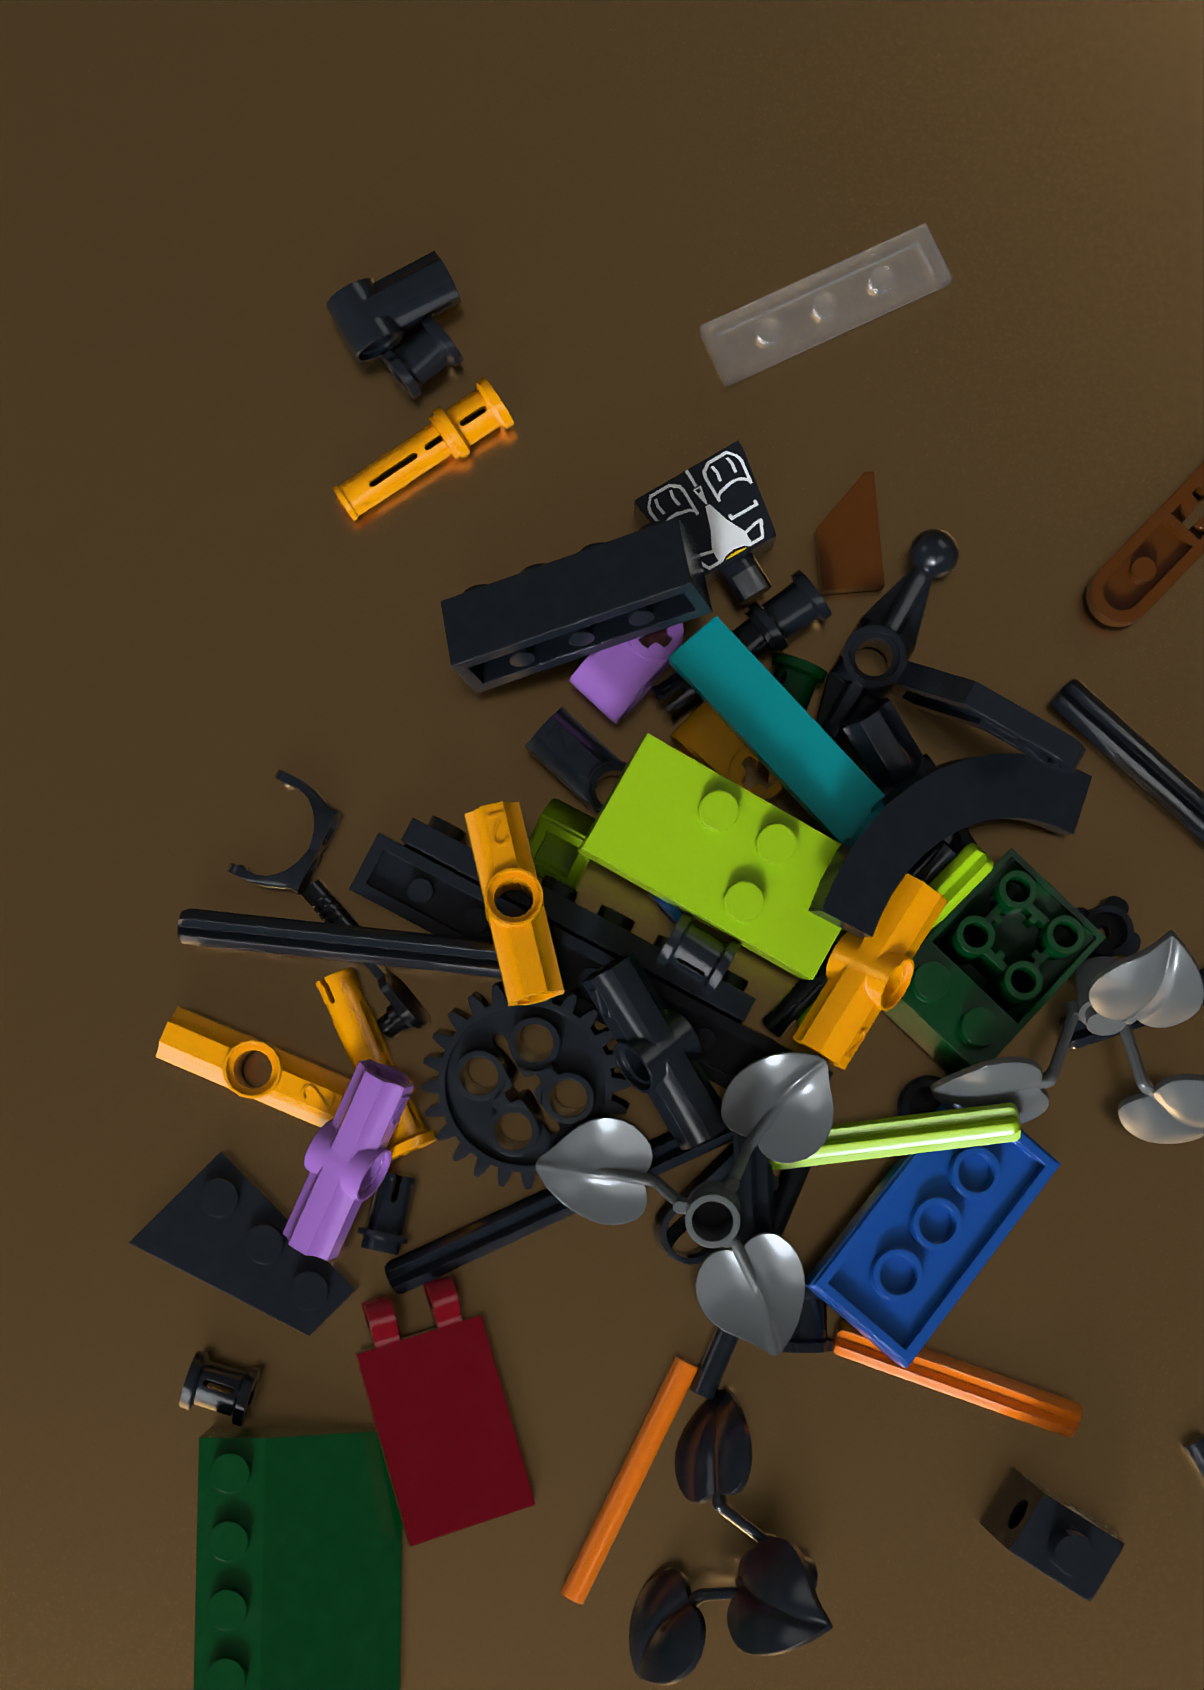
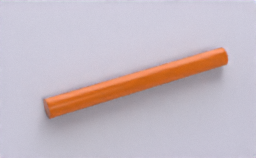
M675 1357L560 1591L563 1596L578 1604L584 1603L699 1369L698 1366L684 1358Z

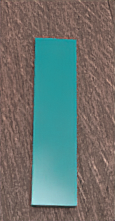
M716 615L668 657L669 664L833 840L842 844L845 838L853 837L861 824L872 814L870 812L871 808L885 795Z

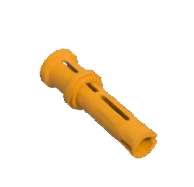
M485 377L476 381V389L447 409L438 406L432 410V415L428 417L429 425L390 451L382 454L378 459L338 486L332 487V490L353 521L398 490L406 487L410 482L452 455L455 460L459 457L463 459L470 454L471 445L500 426L508 429L514 425V421L505 405ZM484 409L486 411L465 426L460 425L480 410ZM438 438L442 440L440 443H438L431 449H425L426 446H428ZM411 456H417L416 459H414L413 461H411L410 463H408L407 465H405L404 467H402L401 469H399L398 471H396L395 473H393L392 475H390L374 487L370 486L372 482H374L375 480H377L378 478H380L381 476H383L384 474H386L387 472H389L390 470H392L393 468H395Z
M348 967L317 981L315 985L329 1010L332 1022L354 1070L359 1061L367 1059L396 1068L370 1006H368L354 968ZM411 1095L387 1146V1149L392 1153L391 1161L413 1153L437 1140L433 1130H426Z

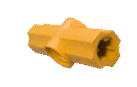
M501 801L480 806L478 809L466 813L464 818L508 1006H526L547 1001L555 996L564 994L565 991L543 903V889L537 878L520 803ZM510 890H518L529 896L533 904L526 914L519 917H509L503 915L497 909L496 902L503 893Z
M907 873L893 892L882 912L873 937H858L847 932L835 945L826 966L828 981L797 1029L793 1039L813 1054L822 1056L829 1064L845 1070L880 1011L892 1009L905 994L914 973L915 964L913 958L947 904L943 895L932 889L925 882Z
M177 1006L174 1014L168 1020L159 1040V1047L155 1056L229 1088L240 1097L257 1100L320 1128L335 1117L351 1081L346 1076L282 1050L273 1043L261 1041L182 1006ZM254 1051H261L267 1055L272 1065L270 1079L260 1088L247 1084L242 1077L241 1071L244 1059Z

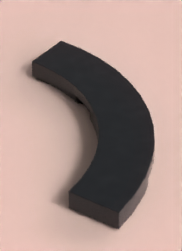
M1020 753L975 755L950 760L926 769L899 784L871 808L870 812L872 814L861 824L853 837L845 838L823 874L808 911L858 937H873L882 912L897 886L917 861L940 841L961 829L993 819L1024 821L1041 826L1058 835L1074 834L1092 776L1078 769L1073 774L1061 773L1026 754Z

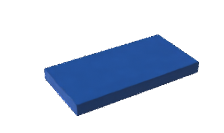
M941 1103L936 1111L950 1109ZM1022 1129L1021 1138L1016 1142L901 1155L807 1276L805 1286L898 1366L907 1369L1061 1163Z

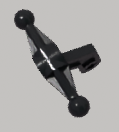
M927 529L919 533L913 539L909 549L910 561L912 563L911 569L859 619L829 670L816 722L840 747L847 740L840 725L847 721L852 714L868 704L880 701L888 697L889 694H892L917 709L982 729L1049 768L1061 773L1073 774L1086 752V748L1074 737L977 681L909 661L916 647L932 581L934 578H941L949 574L956 567L959 559V547L955 539L947 531ZM864 647H873L880 650L887 660V671L879 676L864 674L855 662V653Z

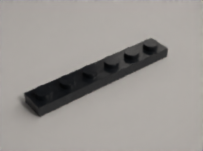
M434 815L431 817L428 825L412 818L401 838V841L406 846L480 884L472 848L461 843L466 832ZM544 876L540 885L543 889V903L548 921L617 957L634 952L645 972L740 1022L745 1021L756 998L744 992L749 983L747 980L726 970L716 990L711 994L704 990V981L672 963L664 966L656 961L668 938L658 934L652 944L631 933L636 923L632 919L605 905H601L597 914L574 903L579 894L578 891L553 877ZM510 890L501 895L528 910L533 904L529 896L518 890Z

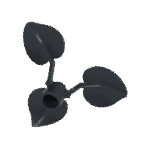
M726 1388L717 1391L713 1400L708 1399L684 1428L675 1453V1475L678 1486L688 1501L703 1504L712 1499L715 1511L754 1539L757 1545L742 1556L739 1563L738 1576L735 1579L736 1586L701 1588L691 1593L687 1575L677 1569L662 1571L647 1582L635 1602L629 1626L630 1656L639 1681L663 1686L674 1685L686 1678L696 1668L702 1657L706 1640L705 1619L698 1606L707 1601L731 1599L727 1611V1625L732 1640L743 1652L755 1656H775L796 1650L821 1637L833 1627L816 1593L818 1572L813 1559L806 1554H802L793 1542L764 1532L733 1509L727 1502L726 1495L738 1494L748 1482L752 1466V1442L741 1404L735 1394Z

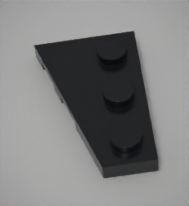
M221 1151L129 1242L137 1248L308 1336L320 1327L358 1289L332 1260L326 1261L319 1257L304 1255L288 1245L289 1241L283 1234V1231L290 1217L226 1151Z

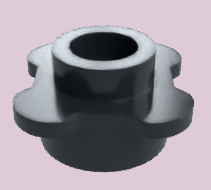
M1110 896L1104 900L1101 906L1089 910L1083 907L1076 908L1098 930L1101 926H1106L1110 931L1109 936L1085 960L1099 956L1113 957L1119 954L1127 957L1138 952L1141 939L1134 932L1133 922L1127 914L1129 906L1124 899L1118 896Z

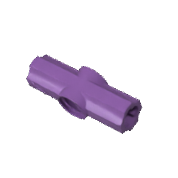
M370 1059L359 1061L335 1117L320 1128L306 1152L304 1166L310 1173L283 1231V1234L289 1241L288 1245L304 1255L319 1257L326 1261L338 1257L361 1203L377 1190L390 1167L392 1153L387 1149V1146L415 1086L408 1080V1075L390 1065L377 1063Z

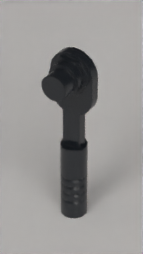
M322 879L314 881L302 892L301 895L324 923L359 926ZM364 963L378 980L380 990L390 1002V1005L386 1008V1013L377 1020L379 1028L387 1037L395 1039L403 1031L408 1032L414 1027L420 1029L428 1023L429 1016L427 1011L400 978L391 973L385 965Z

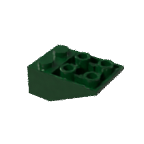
M1010 848L994 864L992 871L925 938L913 958L915 964L914 973L905 994L892 1009L884 1012L949 1074L955 1073L975 1064L995 1059L1106 936L1013 848Z

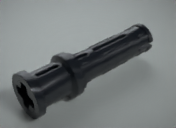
M799 569L791 575L792 582L762 605L754 602L748 606V611L744 613L747 620L732 630L733 634L756 658L768 650L773 654L778 651L782 653L789 648L788 640L817 618L825 621L832 616L830 608L819 591ZM677 671L657 686L654 685L650 688L659 703L680 688L684 690L682 695L664 707L674 722L679 719L680 715L702 699Z

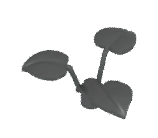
M1172 930L1168 931L1149 947L1120 960L1107 956L1087 959L1075 970L1077 1000L1065 1003L1066 1018L1050 1064L1045 1072L1042 1073L1039 1063L1031 1058L1017 1056L1001 1057L967 1067L930 1085V1091L934 1098L950 1110L1011 1102L1016 1105L1019 1111L1021 1124L1031 1121L1044 1113L1049 1106V1095L1044 1088L1051 1087L1057 1082L1078 1020H1081L1087 1026V1029L1094 1034L1103 1036L1113 1035L1118 1032L1121 1034L1136 1084L1141 1093L1123 1099L1118 1105L1120 1122L1128 1132L1139 1139L1158 1144L1185 1143L1204 1137V1075H1174L1161 1080L1154 1086L1147 1077L1131 1028V1024L1135 1023L1136 1020L1146 1026L1167 1028L1180 1024L1194 1016L1201 1008L1204 1000L1203 980L1198 964L1184 942Z
M799 1051L782 1052L754 1061L735 1075L724 1093L721 1116L723 1122L731 1131L747 1138L738 1152L724 1183L720 1181L703 1182L692 1190L688 1198L682 1197L658 1175L647 1173L653 1159V1150L648 1138L633 1123L616 1117L590 1119L572 1129L537 1159L536 1171L545 1186L565 1206L590 1221L606 1225L626 1224L638 1219L644 1213L647 1205L646 1186H651L673 1205V1210L676 1213L686 1215L685 1226L687 1232L697 1244L707 1248L724 1247L710 1253L703 1260L698 1271L695 1284L696 1297L704 1314L724 1332L752 1343L772 1356H778L791 1339L802 1312L805 1293L802 1261L794 1247L777 1233L761 1232L750 1237L744 1244L737 1235L740 1228V1200L736 1191L740 1187V1180L757 1145L767 1158L780 1163H793L807 1159L823 1146L829 1136L834 1114L828 1063L818 1054Z

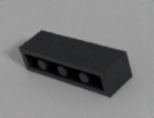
M678 517L667 521L648 523L634 533L608 542L589 544L575 554L547 564L530 565L516 575L490 584L474 585L466 589L462 594L441 601L451 667L476 693L713 612L699 547Z

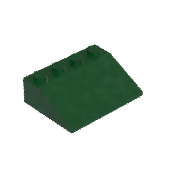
M211 1426L199 1437L193 1690H401L403 1524L376 1428Z

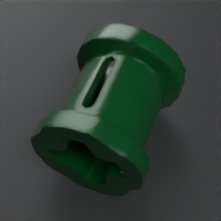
M775 653L771 663L776 668L773 676L807 711L816 684L824 683L827 672L818 665L799 657Z

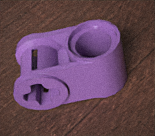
M683 623L667 628L666 647L655 642L646 648L642 645L644 638L642 636L590 654L577 668L569 682L614 724H618L637 706L649 692L650 688H652L654 682L670 666L668 657L682 645Z

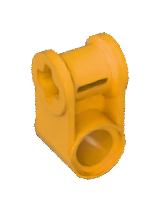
M705 701L669 736L682 753L772 805L782 795L784 787L771 773H769L768 778L770 786L768 789L759 783L751 789L744 785L747 775L745 768L749 766L751 769L758 771L764 765Z

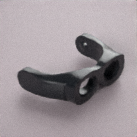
M278 769L274 778L281 781L285 787H293L301 791L310 802L314 816V832L310 847L293 866L274 875H256L250 872L245 865H236L232 862L227 871L264 889L289 890L297 895H301L316 872L320 861V853L329 845L339 826L342 811L332 807L324 796L310 784Z

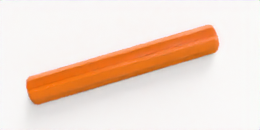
M842 1320L833 1337L834 1353L838 1356L1065 1437H1073L1079 1427L1082 1407L1073 1400L924 1347L906 1369L898 1366L846 1320Z

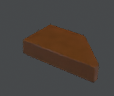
M874 471L864 472L816 528L814 533L821 595L883 590L885 586Z

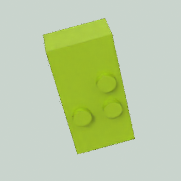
M647 733L640 739L577 852L680 911L692 915L694 919L729 939H736L742 943L743 947L799 979H814L842 929L808 911L820 880L837 849L840 847V843L651 734Z

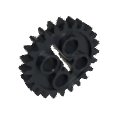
M499 981L492 986V1003H489L484 996L475 991L468 997L472 1016L456 1007L447 1015L451 1024L457 1030L456 1032L439 1028L433 1034L432 1038L445 1049V1052H433L424 1057V1064L439 1071L438 1076L428 1078L421 1084V1090L439 1094V1100L426 1109L425 1114L428 1117L445 1116L447 1123L435 1137L438 1141L454 1136L457 1137L460 1144L452 1157L455 1162L463 1159L470 1153L477 1156L474 1168L475 1176L479 1177L491 1164L498 1167L499 1186L504 1187L513 1171L521 1172L525 1189H531L537 1177L535 1168L537 1159L572 1129L590 1119L608 1117V1114L621 1115L627 1113L630 1103L614 1095V1091L626 1089L631 1085L622 1073L614 1072V1067L617 1064L613 1050H608L606 1045L614 1036L608 1027L597 1030L593 1025L599 1015L596 1006L583 1014L576 1010L580 994L578 990L575 989L571 992L564 1002L553 997L547 1001L526 1006H508L503 982ZM530 1024H539L545 1027L553 1038L552 1051L545 1054L530 1052L524 1046L521 1039L523 1027ZM496 1034H502L506 1038L516 1066L504 1050L497 1046L494 1040ZM484 1057L490 1060L498 1071L497 1084L490 1087L476 1084L470 1078L467 1071L469 1059ZM518 1069L525 1077L536 1074L540 1078L541 1082L534 1091L535 1096L529 1089L518 1092L514 1088L513 1083L519 1077ZM562 1080H574L580 1083L586 1090L588 1096L587 1104L577 1109L563 1106L556 1098L555 1084ZM538 1101L551 1118L557 1121L559 1125L558 1132H552L548 1129L544 1122L545 1118L542 1110L537 1104ZM511 1112L525 1116L532 1126V1137L524 1141H515L509 1138L501 1127L502 1115Z

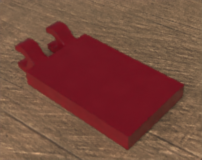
M448 1276L423 1284L434 1328L403 1338L399 1336L397 1321L389 1296L386 1297L384 1295L360 1303L373 1347L355 1352L354 1354L407 1542L411 1547L536 1505L482 1316L476 1314L462 1319L457 1291L452 1277L448 1278Z

